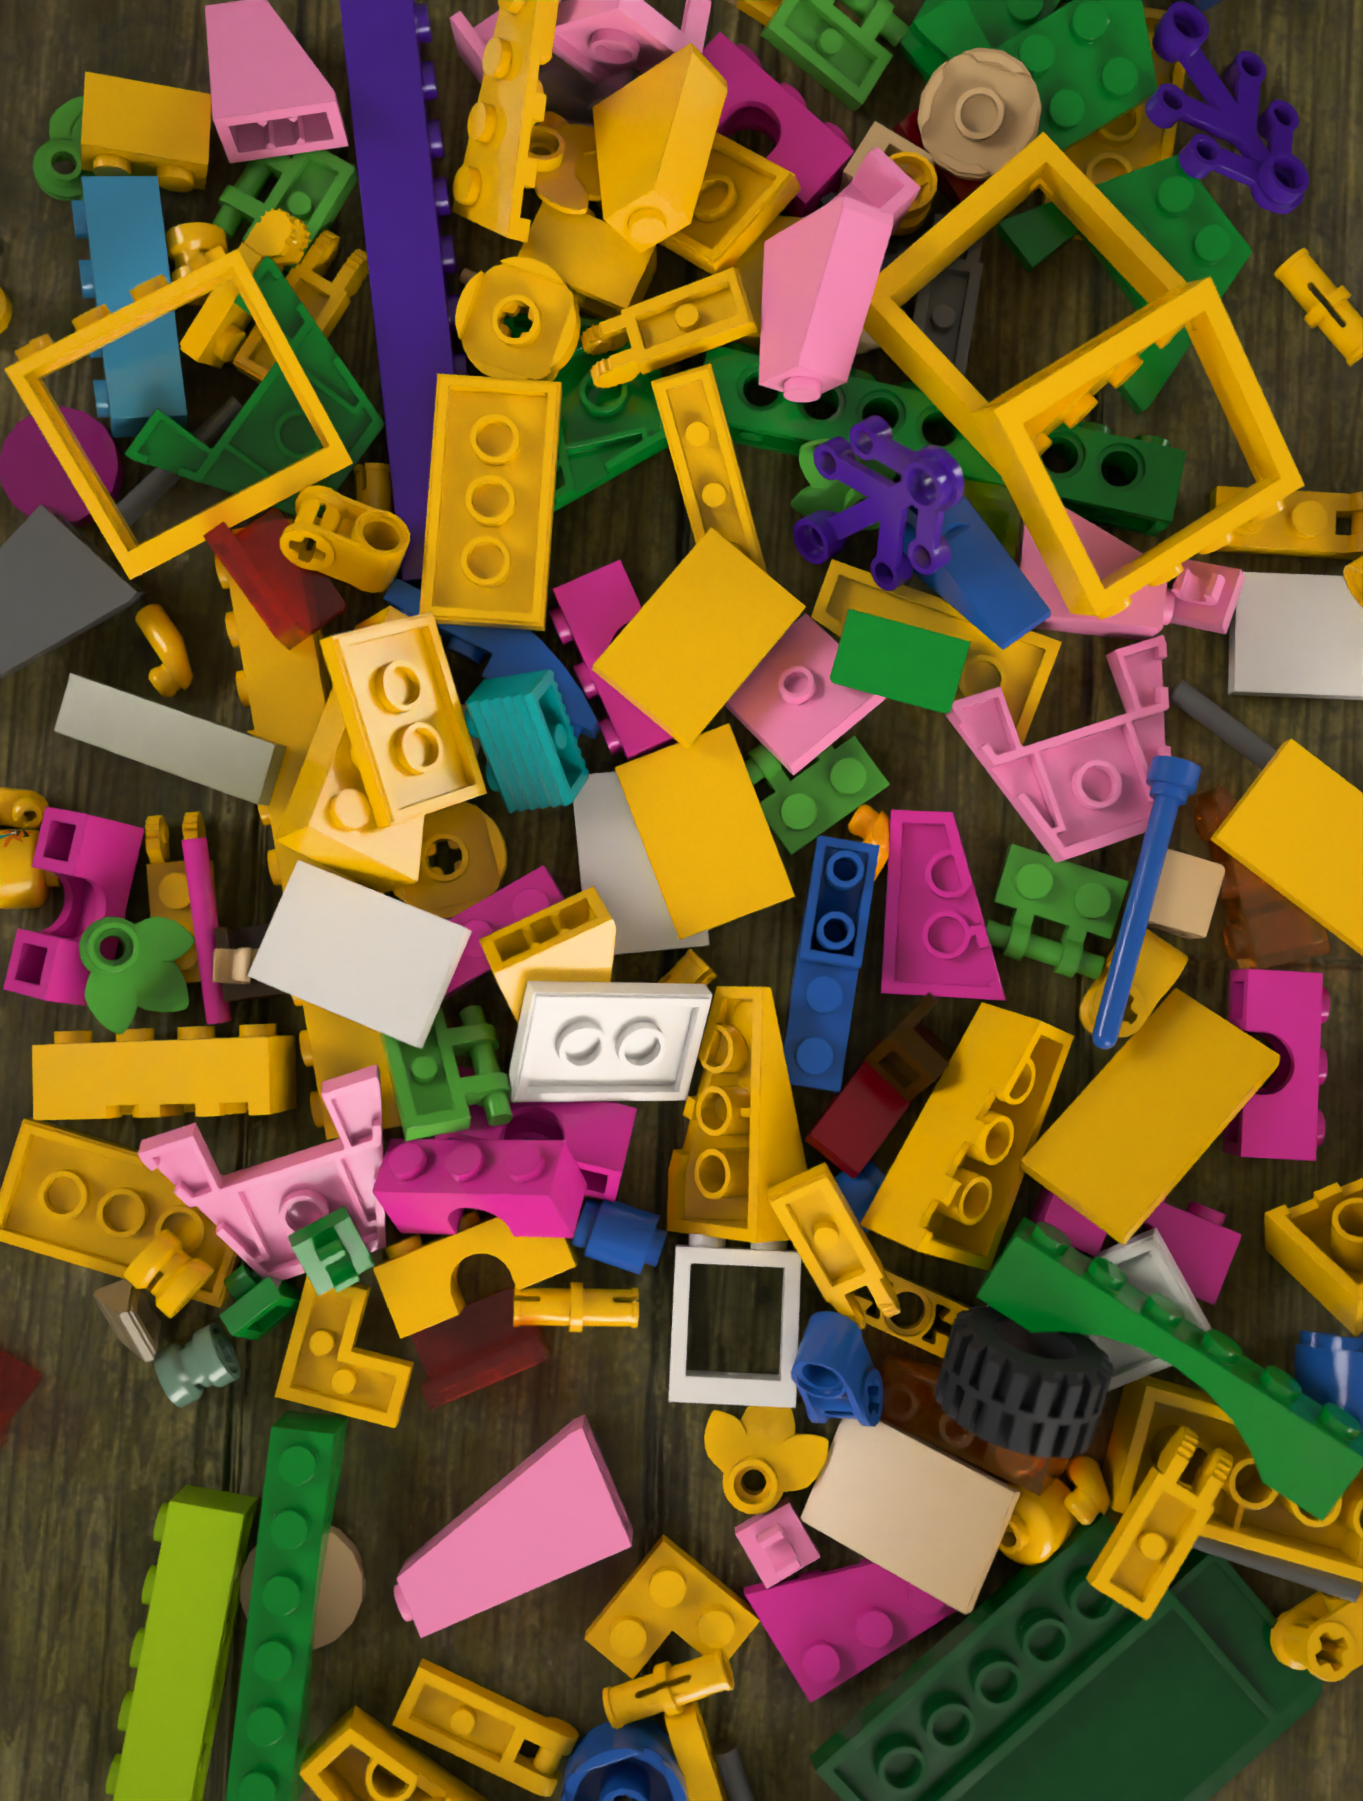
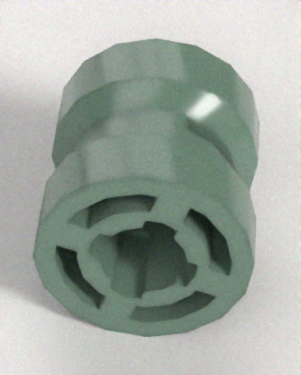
M214 1322L194 1332L192 1340L187 1342L185 1346L174 1342L158 1350L155 1354L154 1366L158 1380L168 1398L180 1408L201 1398L204 1387L208 1388L214 1385L221 1388L241 1376L240 1362L236 1350L226 1332L219 1324Z

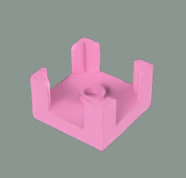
M559 0L552 53L610 95L691 42L702 53L712 2L710 0H686L680 30L644 0H567L564 2Z

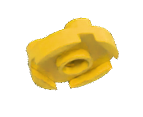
M521 256L499 260L502 263L501 265L492 267L486 273L481 270L473 276L466 284L459 298L455 325L458 337L462 340L464 351L473 365L486 377L553 381L558 375L559 370L568 363L578 344L581 329L578 300L558 273L547 264L536 259ZM521 307L528 308V318L533 322L529 332H522L519 338H511V330L504 324L507 314L517 316Z
M466 801L425 814L418 882L392 891L404 903L443 919H450L501 889L503 876L507 868V849L499 827L479 807ZM442 841H447L452 850L461 849L462 860L454 863L455 872L449 875H445L442 868H431L429 864V857L438 854L437 844Z

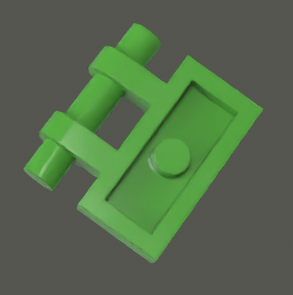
M782 0L760 35L854 112L863 105L893 57L889 51L875 40L879 34L895 47L904 37L909 26L892 12L895 6L889 0H839L860 18L858 25L833 5L835 0Z
M326 150L294 154L292 158L284 155L248 161L249 163L234 186L227 185L218 199L221 208L211 224L221 227L226 233V238L232 239L242 222L251 223L250 228L243 237L245 242L256 222H261L260 216H264L265 211L269 212L271 208L275 210L280 208L290 213V217L294 216L304 221V224L308 226V232L311 233L309 235L311 242L309 241L307 244L308 248L303 250L305 254L299 262L301 263L323 230H329L359 180L356 167ZM269 177L278 178V182L265 203L257 200ZM297 264L283 266V269L290 272Z
M855 736L836 749L832 745L828 746L815 757L817 761L815 764L791 781L781 768L783 764L762 743L747 753L749 759L744 762L752 784L755 785L764 779L773 794L761 801L760 805L769 829L789 856L795 854L816 839L818 835L823 834L890 785Z
M1011 844L1007 847L990 903L1011 909L1013 912L1008 926L989 919L986 920L985 925L991 946L1000 948L1002 956L1020 961L1024 956L1052 965L1054 973L1072 978L1077 973L1097 980L1102 972L1105 957L1084 951V940L1086 934L1103 940L1111 939L1129 881L1065 860L1055 863L1049 855ZM1034 917L1065 927L1060 942L1032 934L1031 925Z
M472 1005L462 1009L459 1013L462 1026L447 1029L443 1010L439 1008L422 1049L379 1032L405 1141L469 1129L471 1117L468 1106L474 1104L484 1107L490 1126H501L512 1120L513 1116L508 1101V1096L511 1092L509 1078L506 1073L500 1072L495 1054L499 1047L498 1038L494 1026L486 1022L483 1007ZM464 1055L467 1058H471L475 1075L460 1078L455 1056Z

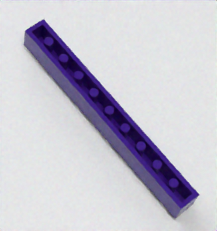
M339 0L395 515L402 519L410 532V542L401 564L402 581L421 590L437 373L470 376L466 352H456L454 332H457L455 316L460 294L450 295L448 274L458 273V262L453 235H443L441 217L452 215L450 192L447 178H437L435 158L445 157L443 131L440 119L431 120L429 101L439 100L437 76L434 61L424 62L422 43L433 42L431 21L427 3L417 4L416 0Z

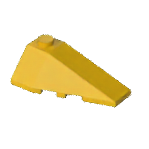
M717 986L698 1055L704 1068L697 1095L687 1096L683 1116L690 1119L683 1148L673 1150L668 1168L667 1231L704 1234L708 1237L751 1243L790 1240L769 1203L768 1188L807 1171V1165L771 987Z

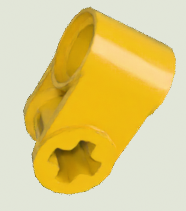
M315 485L301 490L295 501L297 515L294 523L287 526L280 537V549L283 555L290 562L301 568L318 571L349 583L361 591L377 593L387 590L394 578L397 577L410 542L409 529L402 519L389 511L376 509L345 497L328 487ZM324 505L326 509L321 519L316 515L319 507ZM309 538L315 540L311 551L306 550Z
M1146 929L1118 1038L1135 1034L1144 1025L1159 1000L1178 979L1188 961L1186 954L1149 929ZM1115 945L1105 961V966L1099 978L1093 982L1079 1005L1080 1022L1091 1036Z
M1363 1582L1357 1603L1318 1591L1295 1607L1283 1612L1277 1618L1278 1622L1275 1627L1271 1628L1270 1643L1272 1651L1279 1662L1292 1669H1308L1312 1675L1324 1681L1336 1682L1344 1679L1350 1672L1363 1664Z

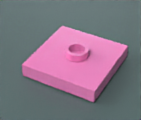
M807 613L788 628L724 705L793 776L886 699V697L831 682L830 674L839 644Z

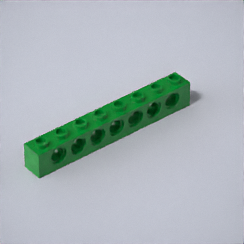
M729 342L723 344L722 347L718 346L707 350L704 365L712 364L733 443L799 457L800 447L814 440L831 439L838 436L844 438L850 444L849 432L852 426L861 422L862 418L868 414L880 413L885 415L892 423L893 429L891 432L893 440L914 452L925 446L932 445L923 436L922 430L929 426L943 428L949 434L951 444L941 448L946 450L958 462L964 480L963 494L1016 506L1002 477L914 382H903L899 386L875 381V377L868 372L851 369L846 383L822 393L818 399L828 403L833 408L835 414L828 419L817 420L805 412L803 406L806 403L789 401L784 398L783 392L759 385L760 355H758L754 348L742 343ZM763 387L770 390L776 397V400L768 406L759 407L751 404L744 395L752 388ZM1079 422L1071 429L1065 423H1062L1048 435L1052 444L1045 452L1059 454L1064 458L1068 467V472L1054 473L1045 467L1065 508L1091 523L1157 537L1172 522L1187 455L1186 450L1172 448L1168 440L1158 436L1139 435L1132 439L1111 434L1109 427L1095 422ZM1112 465L1119 468L1125 476L1126 486L1117 487L1109 484L1102 475L1101 466ZM896 472L894 479L901 480V474Z

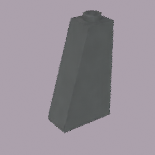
M40 504L0 547V681L139 602L147 593L133 579L130 580L121 568L54 507Z

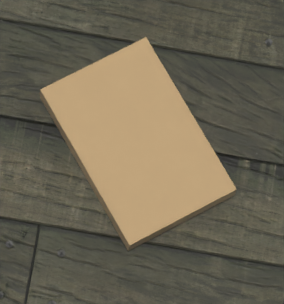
M842 1418L828 1450L825 1464L815 1481L799 1520L961 1613L968 1614L972 1612L1021 1491L883 1418H880L875 1427L862 1426L858 1419Z

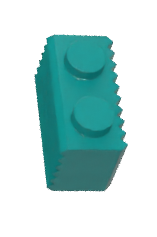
M548 669L484 679L465 702V721L469 734L473 738H479L487 759L486 778L488 784L494 792H500L506 811L509 813L516 810L522 812L526 809L532 811L538 807L544 809L548 806L555 808L559 805L565 807L571 804L589 779V770L585 768V759L581 757V748L577 747V738L573 736L574 727L569 725L570 716L566 714V705L562 703V694L558 692V683L554 681V672Z

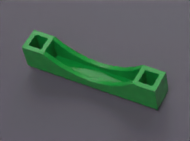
M1023 1217L985 1276L976 1297L1031 1333L1065 1331L1103 1336L1138 1347L1173 1365L1202 1387L1231 1418L1252 1453L1262 1482L1323 1521L1363 1467V1431H1361L1362 1428L1359 1422L1339 1406L1331 1403L1322 1406L1303 1394L1300 1385L1284 1371L1273 1366H1267L1264 1369L1242 1355L1243 1351L1240 1346L1224 1333L1215 1329H1209L1205 1332L1186 1320L1182 1309L1167 1297L1158 1293H1151L1149 1296L1127 1282L1126 1274L1112 1262L1101 1257H1094L1092 1260L1071 1247L1070 1239L1055 1226L1043 1221L1035 1224L1026 1217Z
M287 1410L271 1426L225 1801H299L303 1793L304 1779L300 1776L299 1772L305 1751L309 1747L311 1730L310 1683L316 1616L327 1543L341 1480L348 1417Z

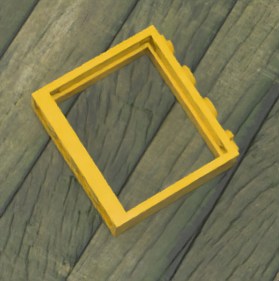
M1044 132L879 273L863 329L999 475L1000 473L970 415L987 404L988 401L900 307L1037 188H1040L1148 303H1151L1176 286L1187 283ZM1184 324L1153 343L1159 349L1164 348L1170 343L1174 335L1185 327ZM1150 345L1023 423L1039 457L1052 444L1048 435L1063 422L1071 429L1084 419L1098 403L1094 395L1108 382L1115 389L1126 382L1143 364L1144 361L1139 355Z
M219 245L204 254L202 252L186 262L191 273L170 284L167 282L164 274H161L136 286L129 291L134 302L114 313L110 312L106 304L85 312L71 321L77 332L56 343L53 342L49 334L37 337L29 341V344L15 350L14 353L19 362L5 368L6 373L130 580L353 464L238 249L225 254L222 246ZM233 280L323 448L159 534L138 543L42 378Z
M1211 277L1176 286L970 414L1070 614L1098 616L1099 619H1105L1118 614L1132 603L1130 595L1146 585L1149 587L1158 586L1177 577L1184 570L1182 562L1198 552L1203 555L1224 547L1235 538L1232 532L1234 529L1247 521L1258 522L1276 514L1285 507L1283 498L1304 486ZM1184 324L1256 483L1100 580L1023 423Z

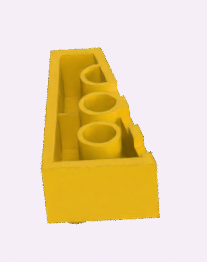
M277 1023L239 1025V1037L216 1038L215 1026L177 1027V1039L154 1040V1028L127 1029L123 1034H116V1042H93V1030L54 1032V1044L32 1045L33 1120L108 1119L130 1114L136 1118H156L185 1115V1112H195L196 1117L223 1116L225 1114L247 1113V1110L249 1115H271L297 1108L295 1035L277 1036Z
M356 1705L306 1749L299 1772L300 1776L321 1801H489Z

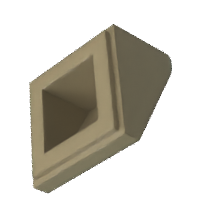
M126 1279L97 1289L93 1294L94 1299L117 1338L145 1363L154 1360L157 1353L162 1321L145 1290L136 1289Z

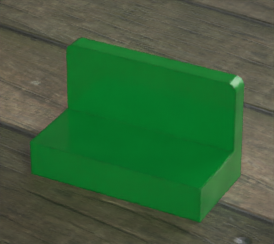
M848 609L830 674L831 682L937 712H950L971 641Z

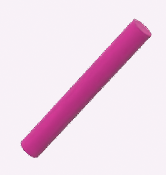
M207 837L181 840L207 1024L232 1021L230 1002H224L221 983L212 982L214 949H217L214 930L219 928Z

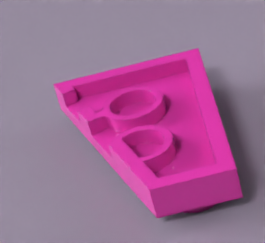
M891 810L881 993L925 996L930 992L934 997L1007 1001L954 813Z
M867 1558L860 1559L858 1564L821 1572V1569L800 1573L798 1574L799 1578L776 1583L766 1589L763 1583L744 1587V1595L810 1703L957 1611Z

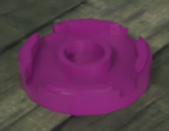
M60 406V411L115 502L119 497L125 475L121 449L115 439L112 438L108 429L84 411ZM29 415L19 421L4 440L0 455L1 486L13 506L28 517L40 504L54 507L76 528L85 527L95 521L33 416Z

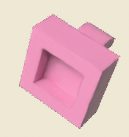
M1187 559L1181 563L1184 570L1175 578L1171 592H1175V604L1170 623L1227 634L1245 581L1242 570Z
M788 1496L780 1500L771 1510L757 1514L735 1527V1535L766 1589L820 1558L817 1546L803 1522L799 1520L800 1517Z

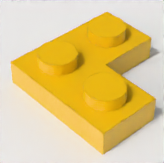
M308 1276L306 1277L275 1397L392 1428L398 1425L415 1362L355 1347L371 1289L370 1286L355 1283L338 1293L335 1288H332L318 1296Z
M663 1534L586 1630L584 1640L631 1679H634L672 1630L703 1656L721 1648L725 1651L729 1660L760 1622V1619L748 1603Z

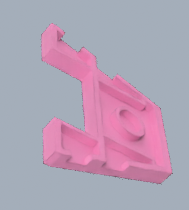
M1164 635L1114 650L1106 655L1126 714L1037 743L1022 746L1001 686L953 701L950 712L945 713L948 720L1055 863L1146 832L1154 799L1149 796L1151 787L1146 784L1151 760L1154 756H1171V746H1165L1164 711L1169 709L1168 687H1163L1162 660L1167 658V645Z
M377 1064L322 1083L321 1095L339 1133V1139L227 1175H221L197 1124L193 1123L141 1140L138 1155L151 1171L158 1168L175 1185L174 1193L189 1208L197 1206L216 1224V1234L263 1280L268 1276L285 1280L306 1273L291 1247L288 1235L343 1206L346 1207L369 1252L385 1248L387 1238L386 1212L372 1193L384 1158L381 1074Z

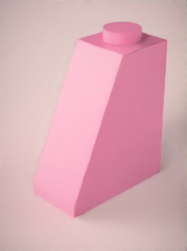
M241 0L205 6L212 116L229 163L349 146L348 135L335 91L267 0Z
M843 194L764 241L759 385L783 392L784 398L789 401L806 403L818 400L822 393L847 382L893 228V214Z
M1065 508L1100 580L1143 554ZM1017 509L1012 559L1051 610V616L1036 626L1035 629L1145 641L1163 629V625L1170 623L1174 611L1175 592H1171L1172 589L1167 588V582L1154 587L1144 586L1130 595L1132 603L1129 607L1105 619H1099L1098 616L1070 614Z

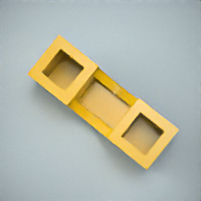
M473 1210L462 1215L456 1235L444 1234L423 1243L420 1234H414L386 1246L385 1251L388 1258L383 1259L373 1267V1271L400 1339L461 1313L466 1303L459 1288L457 1274L461 1261L470 1255L484 1253L500 1259L509 1269L517 1291L576 1267L579 1256L575 1246L572 1245L571 1238L513 1236L507 1224L496 1215L492 1214L480 1219L477 1210Z

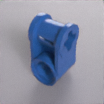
M823 1311L810 1316L791 1370L792 1380L803 1398L808 1418L813 1423L823 1424L829 1418L858 1419L862 1426L875 1427L881 1418L883 1410V1382L880 1373L875 1369L860 1328L850 1318L835 1312Z

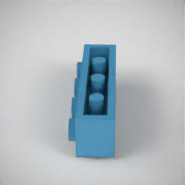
M81 176L83 200H71L75 239H88L90 260H78L83 298H95L96 307L106 304L111 313L122 309L134 302L129 293L131 289L161 274H164L169 284L171 283L158 176ZM174 310L90 353V358L103 359L105 379L93 380L97 418L110 417L112 438L137 437L157 408L187 429V409Z

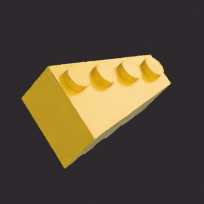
M388 606L356 625L354 630L409 616L392 606ZM332 686L275 841L383 894L418 882L424 815L390 827L377 829L338 699Z
M982 1002L860 1225L915 1251L990 1271L1025 1174L1021 1170L1020 1160L1037 1141L1074 1036L1041 1020Z
M1363 1178L1342 1187L1336 1182L1315 1191L1314 1197L1311 1200L1289 1209L1284 1204L1264 1213L1265 1250L1355 1337L1363 1331Z

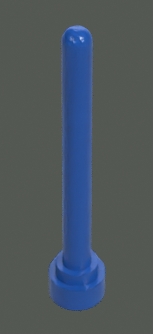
M1160 755L1154 756L1151 760L1146 784L1151 787L1149 796L1154 799L1092 1032V1041L1100 1049H1110L1117 1042L1179 805H1185L1188 796L1196 793L1202 769L1199 765L1182 758Z

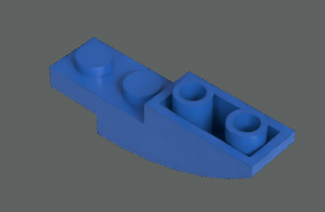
M395 577L383 598L388 606L394 607L409 617L419 615L421 590ZM437 624L440 636L450 640L447 647L449 651L476 665H480L483 658L489 660L482 674L483 679L548 669L554 672V681L558 683V692L562 694V703L566 705V714L570 716L569 725L574 727L573 736L578 740L582 733L595 740L600 728L598 720L583 692L565 666L530 630Z
M819 835L817 837L785 1020L786 1029L783 1050L790 1085L834 1093L840 1092L858 970L862 965L880 845Z

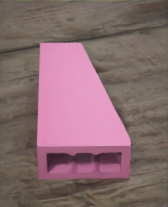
M586 1415L573 1419L405 1560L396 1578L398 1584L394 1585V1596L403 1619L406 1622L414 1621L420 1638L632 1547V1524Z

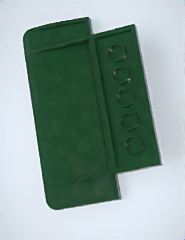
M1100 1512L1089 1525H1082L1078 1522L1066 1542L1047 1561L1033 1566L1025 1565L810 1755V1759L815 1771L843 1801H1207L1314 1706L1321 1695L1323 1680L1312 1675L1308 1669H1292L1279 1662L1272 1651L1270 1643L1271 1628L1275 1627L1278 1620L1226 1559L1192 1548L1151 1617L1147 1620L1090 1585L1086 1576L1116 1528L1108 1517Z

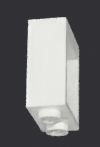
M689 1233V1245L676 1244L668 1402L796 1408L797 1386L792 1380L791 1370L798 1352L801 1257L797 1250H787L788 1240L750 1243V1248L726 1247V1239ZM691 1263L783 1268L779 1374L686 1370Z

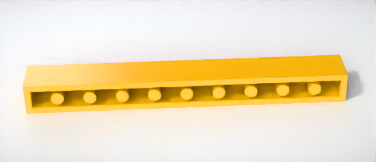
M286 519L223 531L220 533L223 552L215 553V566L222 588L230 589L233 611L225 613V623L232 647H240L244 670L236 672V686L243 707L250 706L254 726V730H249L247 733L287 746L269 806L258 805L263 825H271L275 849L268 850L267 852L268 868L272 882L275 886L282 885L284 893L295 865L300 860L367 887L275 841L332 689L329 670L319 641L323 639L311 570L301 568L290 562L280 549V537L285 528L294 523V520ZM291 995L295 1006L303 1005L307 1030L300 1031V1050L305 1066H314L318 1090L310 1093V1106L316 1127L325 1128L326 1140L340 1138L322 1098V1083L376 1064L381 1074L383 1129L402 1126L379 1031Z

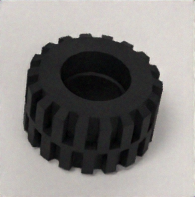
M990 1305L969 1307L968 1310H962L954 1320L935 1386V1398L942 1405L941 1409L947 1416L957 1421V1424L965 1430L989 1443L1031 1456L1067 1458L1071 1457L1072 1454H1082L1087 1450L1088 1446H1091L1114 1369L1113 1364L1109 1362L1108 1355L1083 1334L1065 1331L1031 1333Z

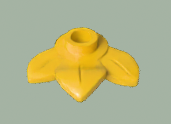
M580 124L560 125L554 130L546 126H533L531 129L528 158L538 160L534 188L537 196L547 205L561 212L569 214L587 213L589 200L593 202L601 201L594 127Z
M748 1406L741 1420L725 1411L713 1410L708 1419L704 1435L705 1449L708 1457L724 1473L723 1490L728 1501L736 1509L747 1514L765 1513L779 1502L783 1492L809 1487L818 1477L828 1455V1439L816 1434H795L796 1423L792 1408ZM749 1470L760 1471L765 1477V1486L758 1491L746 1488L742 1480L745 1472Z

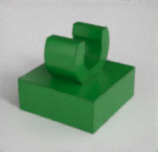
M345 1206L288 1235L291 1247L318 1296L332 1288H335L337 1293L360 1281L358 1274L375 1266L372 1256Z
M244 1264L223 1280L228 1291L236 1300L233 1305L219 1315L231 1336L259 1341L299 1307L301 1294L294 1283L271 1276L263 1280L254 1270L250 1272Z

